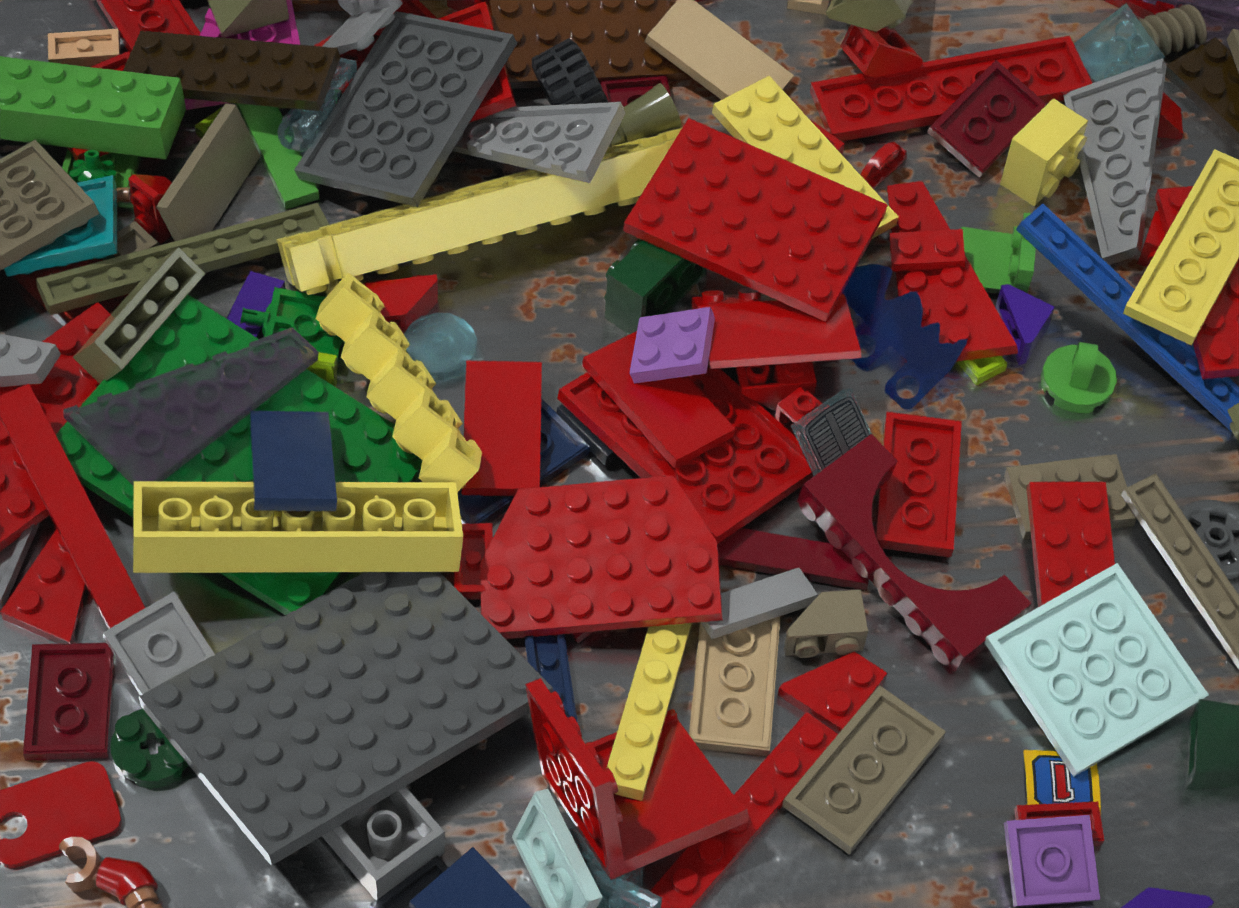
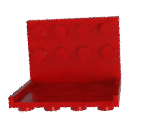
M541 678L525 684L542 775L610 880L749 821L747 807L744 804L741 805L679 722L674 709L667 711L643 800L640 801L615 794L618 792V786L613 773L607 768L617 732L596 741L585 743L576 719L573 716L567 717L565 715L562 700L556 691L550 693Z

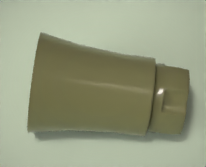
M658 83L644 95L623 107L625 115L609 147L644 137H653L659 133L682 126L677 108L668 91L661 83Z

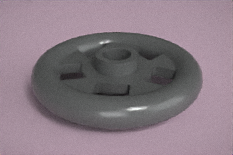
M1198 500L1182 507L1181 511L1187 520L1200 525L1196 533L1228 580L1238 578L1239 544H1234L1233 533H1239V509L1231 504L1217 500ZM1209 515L1225 518V525L1209 521ZM1210 534L1219 536L1221 540H1214ZM1230 553L1235 562L1222 565L1218 557Z

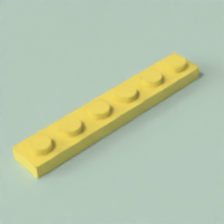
M692 623L648 627L607 768L613 773L618 786L616 795L640 801L643 800Z

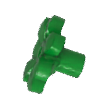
M96 150L86 151L84 153L85 161L76 160L73 162V170L69 171V176L76 183L113 175L114 180L117 179L114 163L110 160L100 162L99 152Z

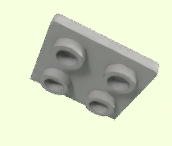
M338 0L340 6L350 14V17L322 47L338 48L340 55L349 50L357 49V51H361L367 48L374 41L373 35L376 31L384 28L394 20L395 16L393 13L403 3L401 0Z

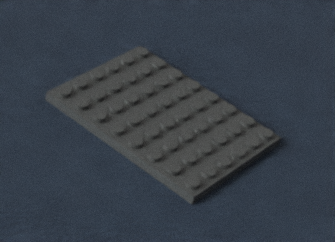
M364 572L216 653L214 656L139 696V700L143 710L272 866L529 713L530 707L525 684L541 678L550 693L553 692V687L440 572Z

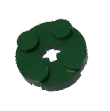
M143 708L129 715L122 716L117 720L115 732L111 738L110 749L114 766L123 778L126 776L129 780L135 781L137 786L143 788H160L176 782L183 775L182 771L188 766V763ZM151 740H157V742L165 744L158 747L157 754L150 755L148 749L142 748Z

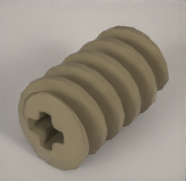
M1190 4L1170 9L1168 12L1164 11L1156 15H1149L1144 19H1136L1130 24L1128 30L1129 48L1133 56L1140 62H1145L1146 57L1156 59L1159 54L1162 56L1169 55L1171 50L1179 52L1183 47L1187 49L1192 48L1194 44L1202 45L1207 39L1205 21L1201 13Z

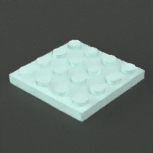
M1118 563L985 638V645L1073 777L1203 702L1209 696Z

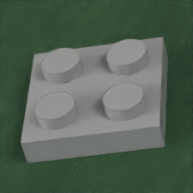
M175 592L168 594L103 632V638L140 695L215 655Z

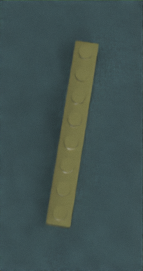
M314 203L37 278V289L49 315H54L129 294L158 261L177 247L206 273L278 253L280 251L276 239L318 230L320 227L329 225L319 204Z

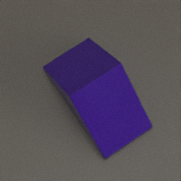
M1009 284L1001 285L995 308L1017 344L1018 354L1014 355L1018 365H1023L1027 363L1046 333L1055 307Z

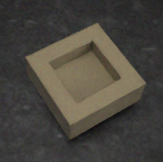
M134 221L117 232V254L113 255L119 257L156 247L158 242Z

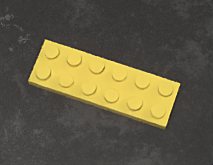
M770 76L713 104L712 114L734 138L887 204ZM889 206L872 239L897 225L899 217Z
M1214 149L1127 302L1123 314L1192 346L1239 260L1238 159Z

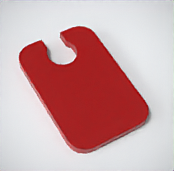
M94 761L85 762L0 790V823L4 819L15 815L21 816L27 821V829L22 836L15 839H0V864L12 869L60 854L62 851L59 849V844L64 839L70 837H82L93 843L116 834L122 824L121 815L104 766Z

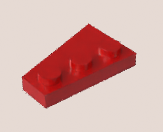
M57 529L7 600L0 613L3 620L57 644H72L75 641L74 633L77 621L81 617L83 609L82 601L86 584Z

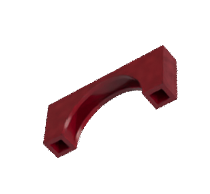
M870 434L804 483L797 502L802 513L809 520H815L825 531L831 545L841 549L851 559L856 572L860 576L868 578L874 584L882 600L887 605L894 606L905 618L908 628L915 635H921L932 647V652L936 659L942 664L948 665L954 672H957L987 648L985 638L988 635L1024 616L1032 603L1006 575L987 585L974 589L944 590L927 586L912 579L889 560L880 547L873 529L872 503L876 492L891 478L898 461L873 434Z

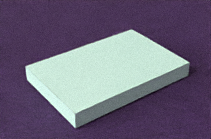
M549 789L535 792L512 835V839L546 908H597L603 897Z

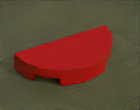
M895 142L887 143L872 156L860 175L875 189L907 159V151Z

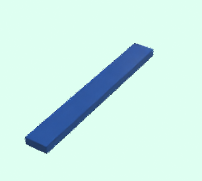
M1041 204L1018 225L1016 230L1231 431L1230 423L1233 421L1227 410L1239 403V386L1229 377L1202 379L1193 344L1191 346L1123 314L1125 306L1135 289L1047 206Z

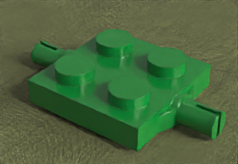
M274 287L272 302L266 308V312L245 308L242 311L240 323L263 327V342L296 363L300 349L337 355L338 360L339 351L345 342L340 337L332 336L325 332L320 326L319 321L315 319L320 304L326 298L324 296L308 295L303 292Z

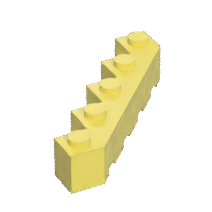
M347 273L322 301L315 319L319 321L320 326L325 332L332 336H338L345 341L340 358L344 360L346 366L352 372L358 375L363 374L370 380L366 397L370 400L372 406L377 411L383 414L388 413L396 419L392 437L403 451L409 454L414 453L422 459L419 479L422 482H456L458 493L479 470L482 451L474 440H468V442L465 440L458 429L463 424L448 400L441 401L437 398L432 390L436 382L422 361L411 359L406 351L410 343L395 322L389 323L385 320L380 312L385 306L378 295Z

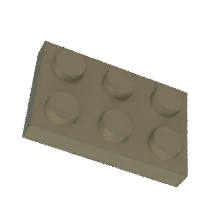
M1117 454L1006 467L1004 477L1023 540L1031 539L1026 489L1029 482H1106L1111 529L1134 526L1137 518L1121 496L1127 485Z

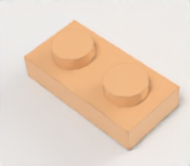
M118 29L48 33V61L52 63L86 67L120 55Z

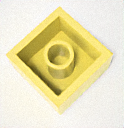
M1053 98L1012 138L1000 185L1032 206H1035L1044 196L1047 198L1051 197L1058 188L1060 180L1064 176L1067 178L1071 177L1079 166L1080 160L1077 157L1087 140L1084 133L1088 120Z

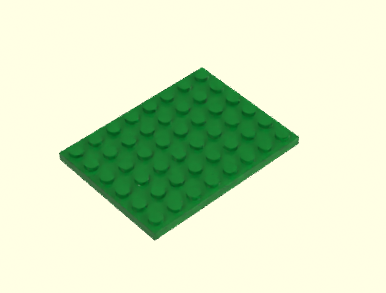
M188 294L123 370L107 381L103 380L56 434L80 483L131 517H133L134 481L253 482L250 411L329 412L335 482H414L420 474L422 459L414 453H406L398 446L396 440L392 437L395 427L394 423ZM233 572L220 574L286 616L329 592L344 572Z

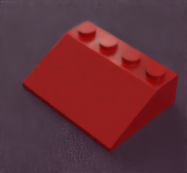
M751 288L740 289L738 291L739 294L724 295L723 291L710 290L702 292V297H692V310L711 307L715 316L708 361L710 369L861 358L860 345L846 297L843 293L826 322Z

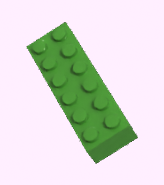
M0 56V139L29 143L36 140L39 144L167 159L186 111L180 78Z

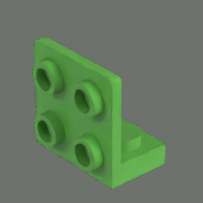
M1024 213L1022 221L1031 213ZM1018 226L1013 227L1012 234L961 227L963 229L965 256L986 292L999 294L1001 285L1009 284L1028 293L1034 273L1036 248L1016 230Z

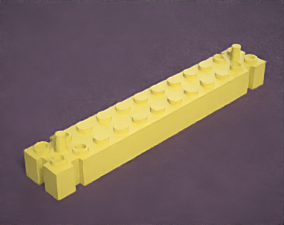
M683 127L659 133L657 136L644 137L608 147L591 183L529 169L424 198L418 207L403 204L323 226L311 232H302L276 239L287 281L295 285L301 292L306 290L308 295L326 291L328 296L339 283V279L342 280L347 273L361 281L364 279L363 274L376 270L377 274L391 273L399 269L398 264L411 260L412 264L426 263L434 259L433 254L446 250L449 255L461 253L469 249L468 244L481 241L483 245L493 244L502 241L503 234L514 231H516L517 235L532 233L538 230V224L550 221L551 225H559L571 221V215L584 212L586 216L599 214L606 211L605 205L618 202V206L634 204L638 201V196H641Z

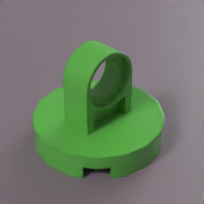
M1080 341L1078 345H1067L1057 348L1047 357L1041 373V387L1044 393L1047 390L1049 395L1055 399L1054 404L1072 413H1090L1094 411L1095 407L1102 404L1106 405L1110 401L1117 383L1116 370L1110 360L1098 351V345Z

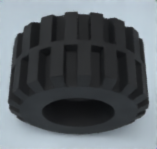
M570 38L532 58V69L550 105L609 103L585 55L577 43Z

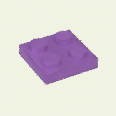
M711 307L640 317L629 373L633 382L636 384L706 374L715 321Z
M1090 815L1004 822L1013 907L1100 900Z

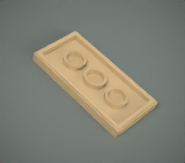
M677 0L644 41L721 100L767 76H770L784 90L794 76L694 0Z
M781 616L711 639L700 622L689 735L699 749L766 757L769 755Z

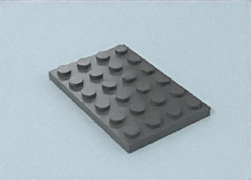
M395 11L394 20L385 27L294 169L298 178L418 207L516 47L517 42L513 34Z

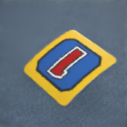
M1023 750L1027 805L1098 801L1101 816L1097 764L1073 777L1057 751Z

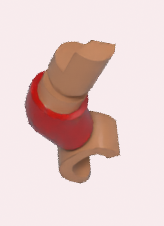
M70 837L64 839L59 844V849L68 859L74 861L79 858H87L86 865L80 872L75 874L69 873L65 883L71 891L83 892L97 886V888L116 896L120 904L126 905L127 908H163L162 905L157 904L159 901L156 894L158 884L151 872L141 863L106 857L103 860L91 842L82 837Z

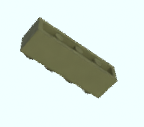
M177 247L153 266L73 358L99 384L103 380L107 381L123 370L205 273Z

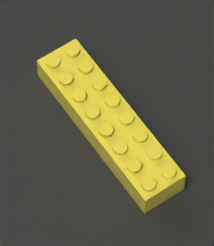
M134 481L133 573L459 572L463 531L456 482H335L337 493L336 511L254 510L253 482Z

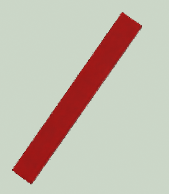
M29 383L1 395L0 420L108 629L143 610L145 606Z

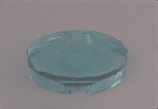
M436 312L421 316L412 322L404 333V336L410 343V346L406 349L412 360L422 361L430 375L434 377V380H448L460 376L466 372V360H474L476 356L477 338L473 328L463 318L450 313Z

